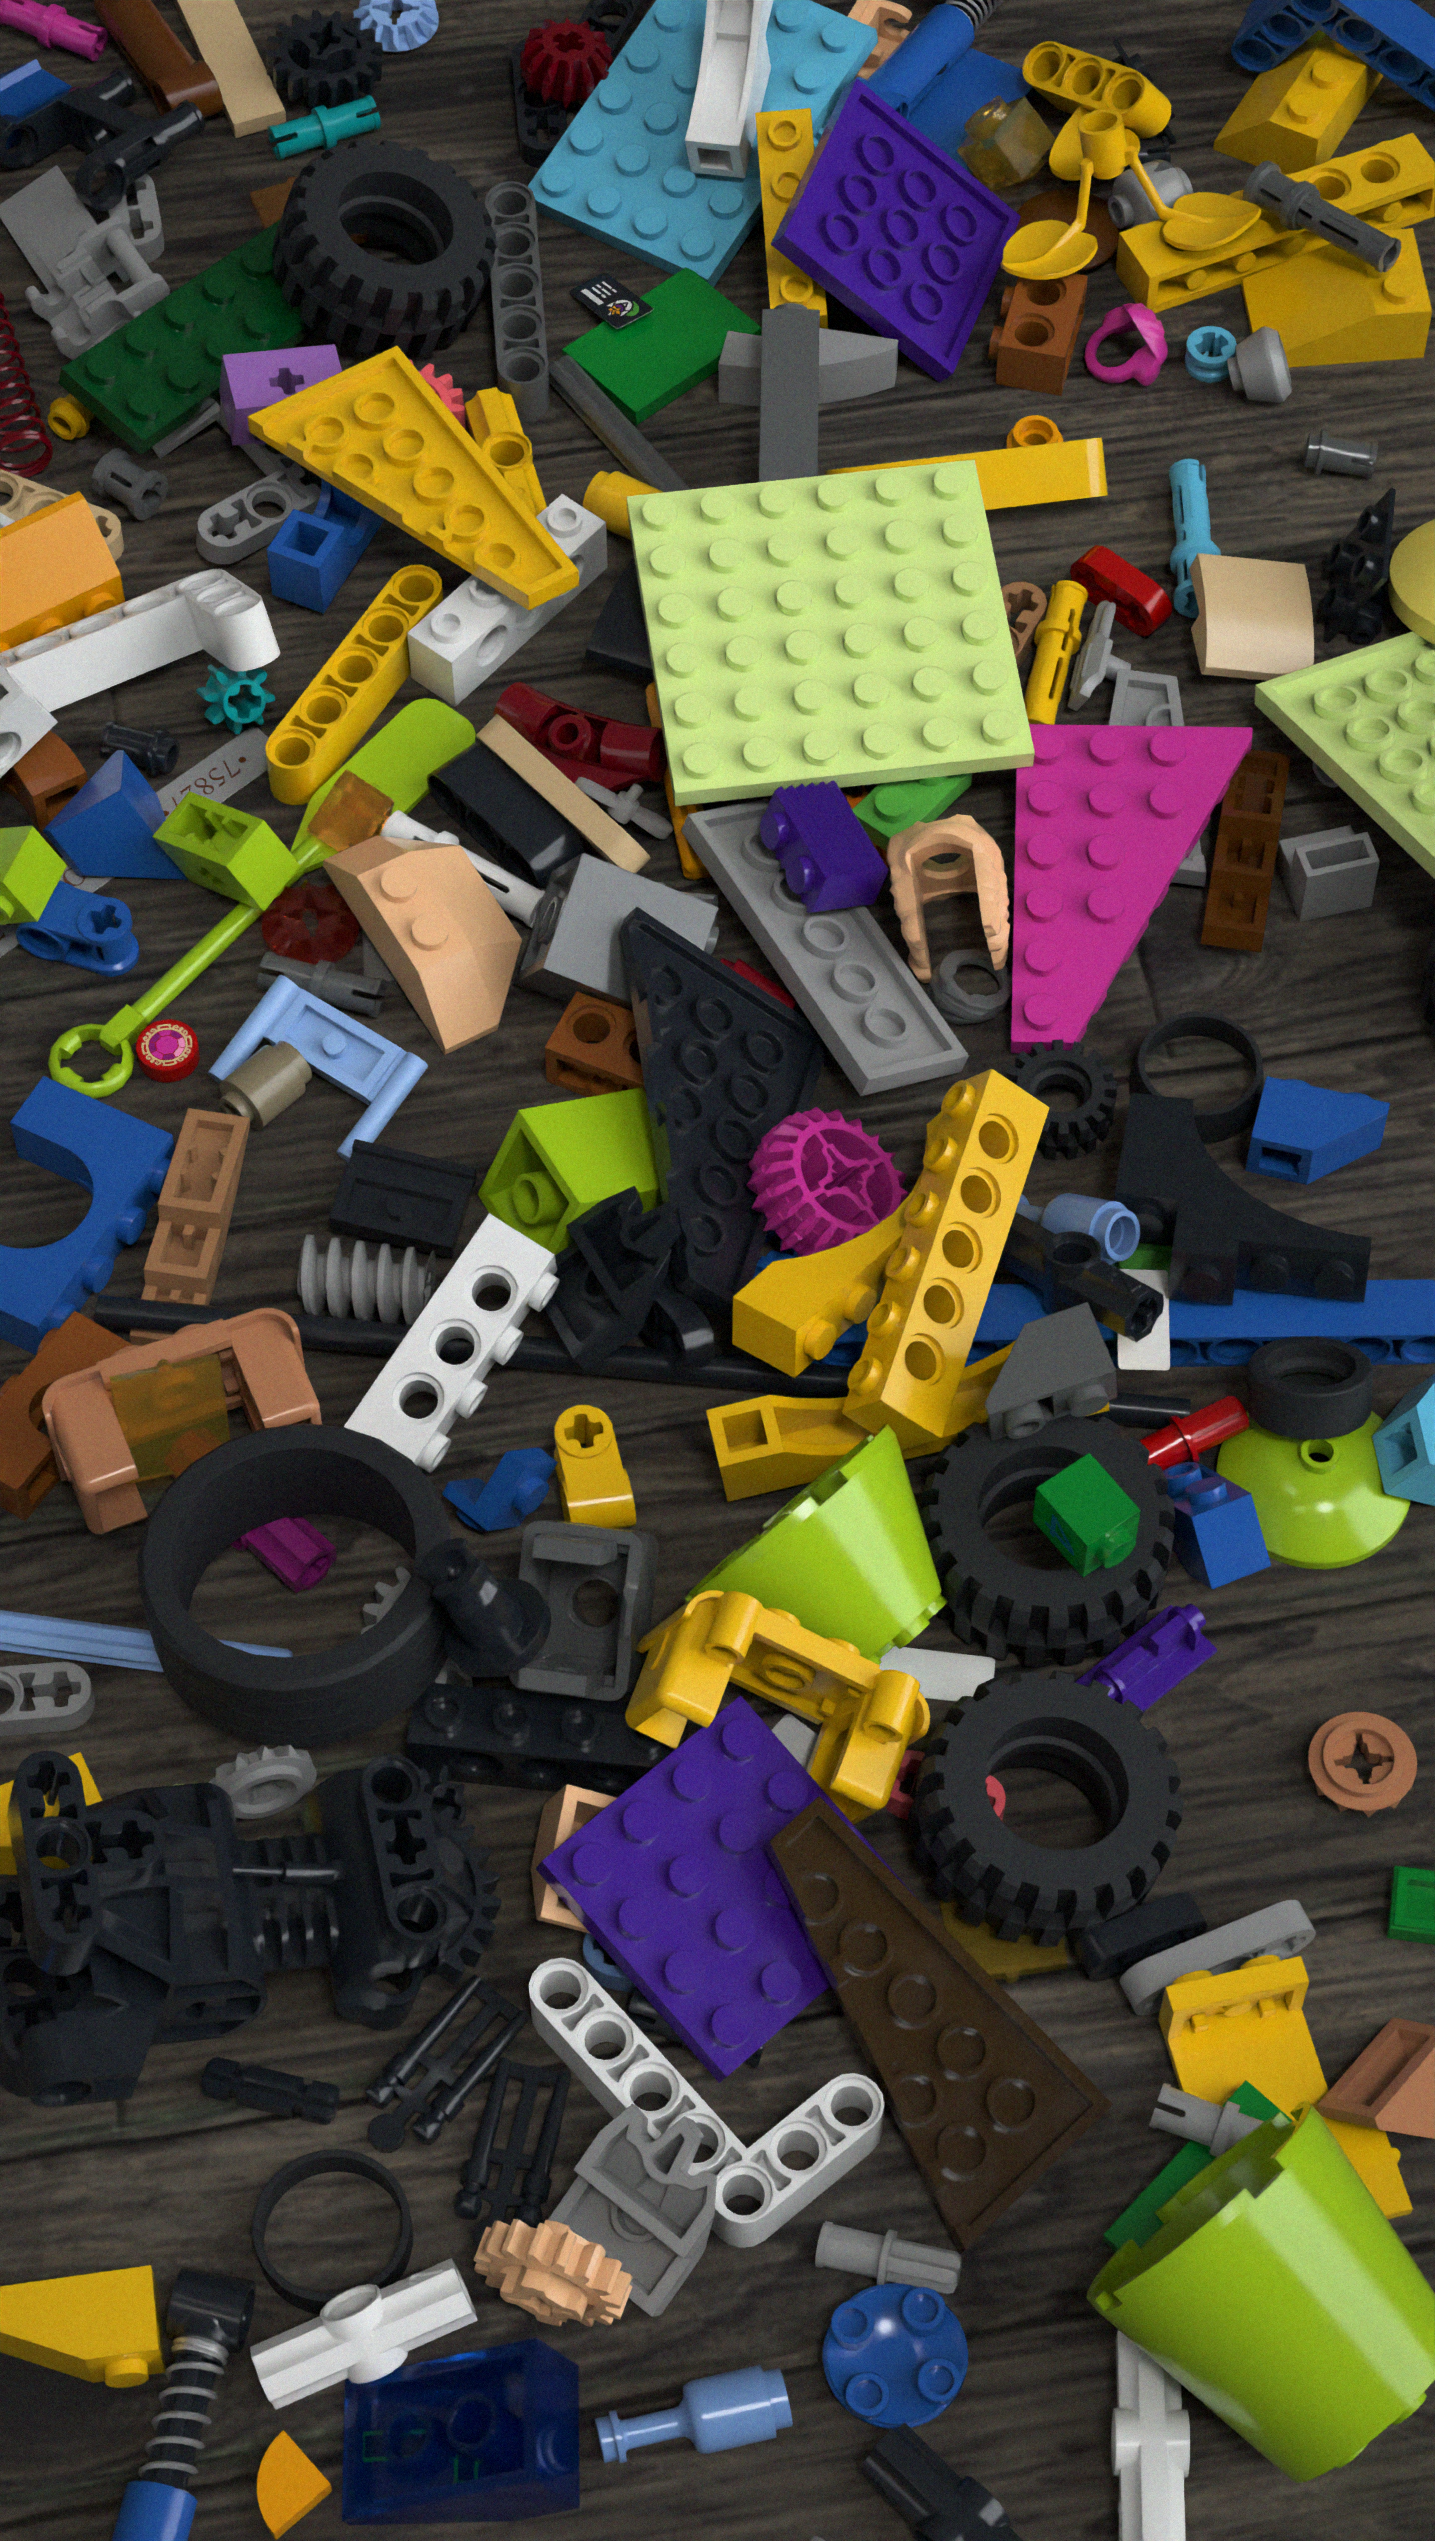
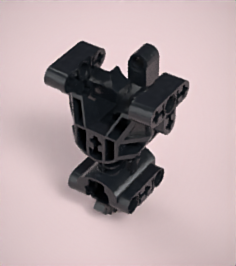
M40 1751L33 1753L21 1762L16 1771L7 1813L13 1856H15L19 1882H8L0 1885V2084L8 2092L18 2097H30L33 2104L41 2107H65L131 2099L150 2045L222 2038L242 2029L255 2020L264 2010L268 2000L264 1979L265 1972L282 1974L286 1970L298 1969L301 1972L309 1971L313 1967L329 1969L335 2006L341 2016L351 2022L362 2023L373 2030L389 2031L398 2028L409 2016L422 1986V1979L431 1975H440L445 1981L456 1986L459 1984L465 1971L464 1965L475 1968L484 1951L482 1945H489L496 1929V1925L491 1920L496 1918L502 1903L501 1899L490 1895L494 1893L499 1882V1873L482 1870L487 1864L491 1850L489 1847L469 1848L468 1845L471 1842L476 1827L471 1824L454 1830L450 1826V1822L455 1808L451 1805L443 1809L436 1816L430 1811V1795L426 1792L423 1793L424 1778L420 1769L411 1760L401 1755L385 1754L377 1756L366 1765L365 1769L344 1770L313 1788L300 1805L299 1816L303 1836L283 1834L281 1838L269 1839L267 1836H260L257 1840L245 1841L243 1838H239L233 1802L230 1795L215 1784L207 1782L139 1788L86 1806L82 1778L77 1765L69 1757L58 1752ZM386 1793L393 1796L399 1803L387 1804L379 1800L374 1794ZM45 1801L47 1805L54 1806L52 1816L44 1817L46 1810ZM47 1856L58 1857L64 1860L70 1867L52 1869L44 1865L39 1859ZM10 1922L12 1923L13 1930L21 1933L17 1946H11L12 1932ZM387 1981L395 1985L400 1994H386L380 1991L373 1982ZM13 1982L25 1983L31 1986L36 1991V1994L18 1996L12 1993L6 1985Z

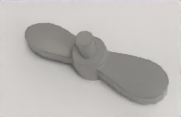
M579 777L574 783L590 797L609 806L607 809L608 813L620 823L627 824L631 819L659 839H667L674 829L672 824L664 817L640 806L637 799L643 792V789L637 784H633L628 792L620 791L617 795L607 788L583 777Z

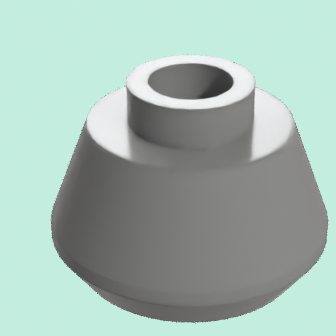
M1264 326L1235 345L1237 356L1227 359L1229 374L1234 392L1245 390L1248 400L1281 403L1292 392L1289 367L1279 332Z

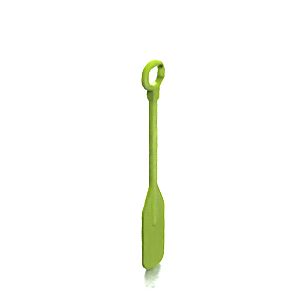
M418 699L405 706L311 797L290 851L301 866L285 885L282 893L272 901L265 911H261L240 902L131 1007L127 1004L106 1025L85 1024L73 1027L59 1036L50 1050L48 1061L52 1080L93 1099L110 1096L122 1088L132 1075L135 1057L131 1046L137 1041L142 1030L305 873L322 867L323 860L374 836H380L386 821L394 812L400 810L407 815L431 792L427 783V775L475 743L476 732L469 720L436 699ZM88 1040L100 1041V1046L114 1056L122 1055L121 1064L114 1063L106 1073L101 1075V1081L94 1083L84 1082V1078L75 1074L69 1067L60 1068L61 1060L70 1059L74 1052L82 1047L81 1042Z

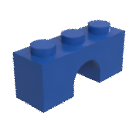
M321 478L320 498L313 515L293 509L266 550L272 595L324 614L385 518Z

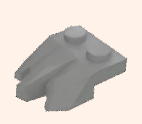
M631 2104L600 2130L573 2169L579 2174L548 2220L569 2225L571 2231L589 2242L601 2244L606 2250L605 2257L619 2260L622 2263L620 2271L629 2273L632 2276L630 2282L632 2289L628 2298L651 2317L662 2315L706 2249L715 2215L717 2175L707 2171L694 2176L688 2173L704 2137L694 2120L684 2116L658 2139L652 2141L647 2134L648 2118L637 2105Z

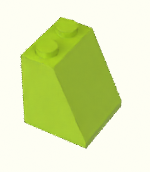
M641 1087L518 1110L477 1194L488 1212L554 1255H557L575 1242L566 1225L610 1196L635 1186L642 1201V1214L663 1205L645 1091Z

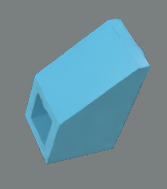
M1433 1374L1405 1394L1373 1434L1372 1438L1384 1492L1435 1506V1374Z

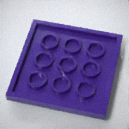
M856 78L843 89L771 245L884 338L898 340V349L940 383L954 373L1000 267V263L1003 260V249L1007 241L1014 234L1021 216Z
M741 1695L717 1714L708 1728L702 1727L543 1859L535 1868L718 2083L722 2082L830 1986V1982L765 1849L769 1841L820 1796L903 1883Z

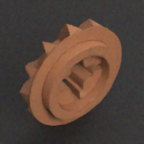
M1350 1712L1330 1719L1316 1732L1309 1748L1307 1772H1310L1318 1796L1326 1795L1334 1801L1340 1813L1347 1809L1364 1811L1370 1817L1377 1810L1389 1806L1395 1809L1400 1800L1412 1789L1417 1772V1757L1409 1737L1394 1722L1369 1712ZM1356 1743H1359L1360 1753H1364L1367 1763L1379 1765L1372 1768L1368 1784H1363L1362 1779L1358 1777L1356 1769L1344 1767L1351 1763Z

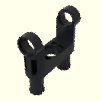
M115 69L108 76L86 89L83 87H71L21 118L10 114L0 116V163L9 168L29 167L67 143H71L90 152L89 155L85 156L86 161L81 164L75 176L74 188L78 199L92 208L107 211L120 203L127 185L167 162L172 148L193 135L203 132L205 120L199 108L193 102L189 103L188 100L179 103L177 107L155 120L141 117L120 107L125 103L135 100L136 89L132 80L124 71L120 72L119 69ZM19 129L21 132L20 145L13 154L7 155L6 141L14 130ZM105 169L107 177L105 186L99 194L93 196L91 193L92 181L98 172Z

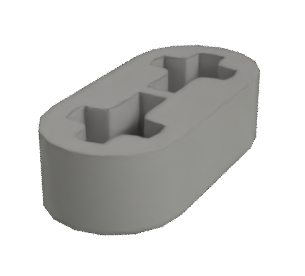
M145 174L127 185L120 203L108 211L109 217L120 216L123 218L131 231L130 240L145 262L150 263L160 257L164 251L165 242L154 182L149 175ZM136 195L138 204L127 206L126 197ZM142 228L144 238L134 239L132 229Z

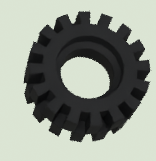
M1063 1039L1052 1040L1051 1051H1046L1042 1042L1032 1045L1031 1057L1022 1051L1015 1058V1067L1010 1065L1006 1072L1008 1080L1033 1097H1036L1039 1092L1045 1089L1065 1088L1077 1093L1083 1099L1082 1106L1076 1110L1069 1112L1048 1111L1036 1151L1039 1146L1046 1148L1044 1159L1055 1160L1056 1150H1065L1066 1160L1076 1159L1078 1146L1080 1145L1085 1153L1089 1154L1096 1150L1097 1139L1101 1142L1105 1141L1109 1135V1128L1113 1125L1117 1096V1081H1113L1114 1071L1110 1064L1101 1067L1102 1055L1096 1050H1093L1088 1057L1083 1056L1085 1044L1074 1041L1072 1051L1063 1050Z

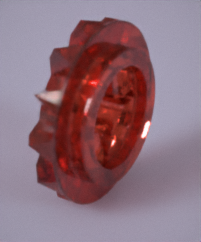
M307 878L300 887L291 889L285 886L282 893L264 911L262 917L264 940L276 955L315 965L319 960L335 962L344 957L354 946L359 932V921L344 898L336 893L332 882L325 888L312 886ZM307 909H312V912H315L316 919L319 920L318 928L315 929V937H310L309 929H306V924L302 921L303 913Z

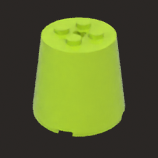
M1308 2101L1300 2102L1290 2112L1296 2120L1290 2123L1281 2112L1277 2113L1239 2139L1183 2185L1154 2212L1164 2224L1140 2248L1133 2239L1125 2241L1095 2277L1086 2296L1097 2312L1295 2483L1312 2480L1334 2467L1341 2468L1348 2464L1364 2450L1370 2441L1389 2425H1397L1412 2415L1425 2401L1427 2395L1424 2392L1435 2380V2293L1329 2127Z

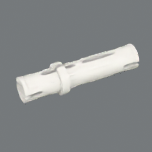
M400 810L394 812L389 817L380 835L459 845L457 836L447 831L437 833L409 818ZM462 847L480 876L509 891L505 893L485 882L503 911L533 928L545 891L533 887L505 871L500 866Z

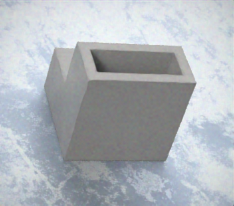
M1351 825L1280 840L1275 864L1299 922L1370 907L1380 860L1368 832L1354 834Z

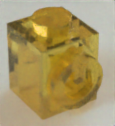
M998 95L978 109L967 120L964 129L968 133V137L956 151L977 179L992 192L1017 182H1023L1036 174L1044 165L1042 156L1056 138L1025 96L1005 103Z

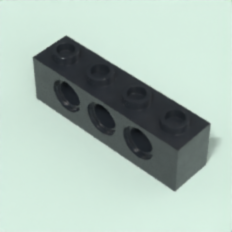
M433 1682L413 1703L407 1738L409 1760L417 1767H422L424 1763L448 1766L446 1781L558 1792L566 1784L616 1798L675 1749L628 1726L625 1720V1713L629 1702L604 1701ZM688 1722L678 1747L688 1739Z

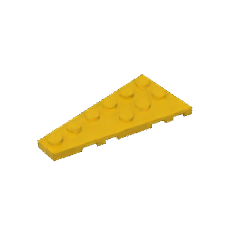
M398 346L247 416L249 432L527 610H531L579 586V570Z

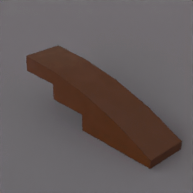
M1251 749L1250 753L1244 756L1230 780L1229 789L1223 798L1200 944L1260 953L1262 951L1291 755Z

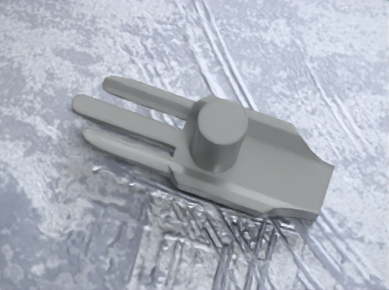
M1107 600L1101 601L1098 604L1094 618L1089 626L1086 642L1082 645L1081 652L1076 658L1069 686L1071 693L1067 707L1075 711L1090 698L1092 691L1102 682L1104 677L1116 683L1118 668L1131 669L1130 663L1110 654L1113 640L1109 638L1116 604L1113 602L1109 603Z

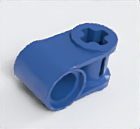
M63 881L58 882L38 922L20 923L16 930V939L19 944L34 956L48 961L63 962L93 971L101 976L114 977L125 974L132 970L140 956L138 941L131 933L133 925L131 912L124 902L116 898L105 897L75 888Z

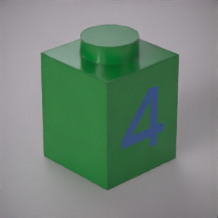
M1089 1452L1036 1488L1032 1520L1082 1577H1085L1101 1565L1105 1568H1111L1119 1564L1133 1551L1136 1545L1141 1510Z

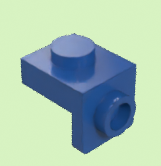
M539 1447L506 1451L487 1484L479 1478L449 1481L442 1495L458 1507L456 1513L459 1518L477 1530L488 1532L518 1527L526 1515L537 1509L545 1499L549 1490L547 1480L558 1462Z

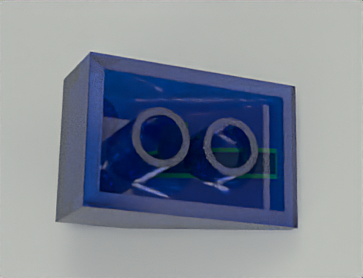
M537 2337L398 2367L388 2375L368 2383L357 2384L350 2382L348 2378L345 2379L342 2522L349 2526L507 2522L580 2508L579 2366Z

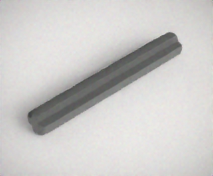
M563 355L558 361H552L549 364L550 384L637 480L663 492L691 490L572 357Z

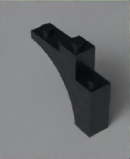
M1131 1093L1114 1201L1122 1203L1129 1211L1136 1215L1140 1225L1139 1243L1173 1246L1168 1299L1233 1306L1234 1291L1237 1288L1355 1302L1365 1301L1372 1237L1337 1232L1297 1220L1273 1209L1238 1186L1221 1170L1204 1146L1194 1120V1099Z

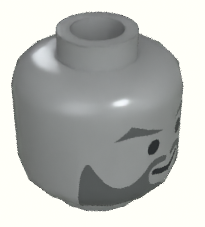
M1161 159L1142 164L1162 202L1167 207L1173 209V205L1178 198L1193 193L1191 182L1181 168L1174 167L1170 162ZM1132 168L1116 177L1112 187V196L1108 200L1109 215L1116 227L1123 228L1126 231L1136 225L1161 219Z

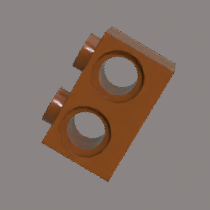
M1073 273L1065 277L1049 280H1033L1018 277L1016 286L1006 285L1000 312V318L1006 319L1004 327L994 326L988 359L997 361L996 384L1062 396L1084 318L1088 276Z
M576 991L545 1046L547 1082L585 1097L641 1087L645 1091L634 1013L616 1004ZM588 1041H598L599 1043L588 1044V1043H585V1042H588Z

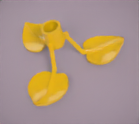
M1079 106L1058 134L1049 156L1050 169L1054 175L1064 180H1080L1076 218L1070 226L1058 220H1043L1022 227L1007 241L1003 249V260L1000 265L1001 269L1012 275L1033 280L1065 277L1086 266L1095 256L1098 249L1096 237L1082 232L1087 220L1091 176L1093 175L1097 179L1115 178L1124 171L1127 165H1130L1159 218L1167 221L1163 227L1164 239L1174 247L1183 250H1210L1230 242L1258 220L1261 208L1239 198L1211 192L1183 195L1175 201L1173 209L1167 207L1162 202L1138 159V153L1140 152L1139 138L1133 131L1124 127L1122 115L1111 109L1089 112Z

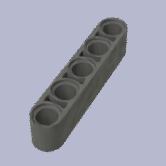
M506 181L491 187L485 199V206L492 219L491 226L496 234L497 245L493 255L495 261L490 272L498 389L505 394L512 395L520 422L528 423L543 417L549 410L550 405L536 206L533 191L527 185L520 182Z

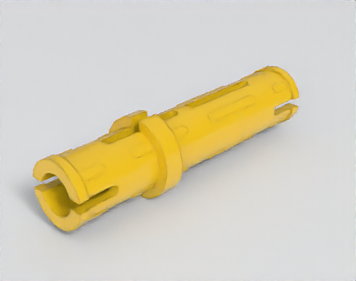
M1061 580L1057 582L1056 586L1053 584L1045 620L1038 624L1035 631L1034 642L1037 650L1024 696L1029 724H1055L1070 659L1079 650L1082 634L1079 630L1084 605L1087 602L1088 592L1081 584L1074 581Z

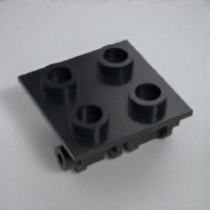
M1390 488L1374 507L1371 505L1367 506L1361 513L1356 527L1345 539H1337L1329 551L1326 560V570L1330 571L1329 589L1321 606V614L1326 616L1323 642L1329 643L1339 631L1350 634L1355 642L1367 644L1372 642L1375 636L1382 630V606L1384 604V591L1388 579L1396 489Z

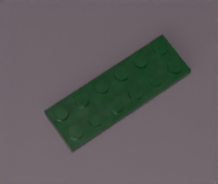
M280 220L61 368L58 383L141 455L220 399L222 355L293 348L320 328L316 327L312 330L302 321L299 316L301 309L299 307L292 309L281 291L283 284H279L275 277L273 269L275 256L272 248Z

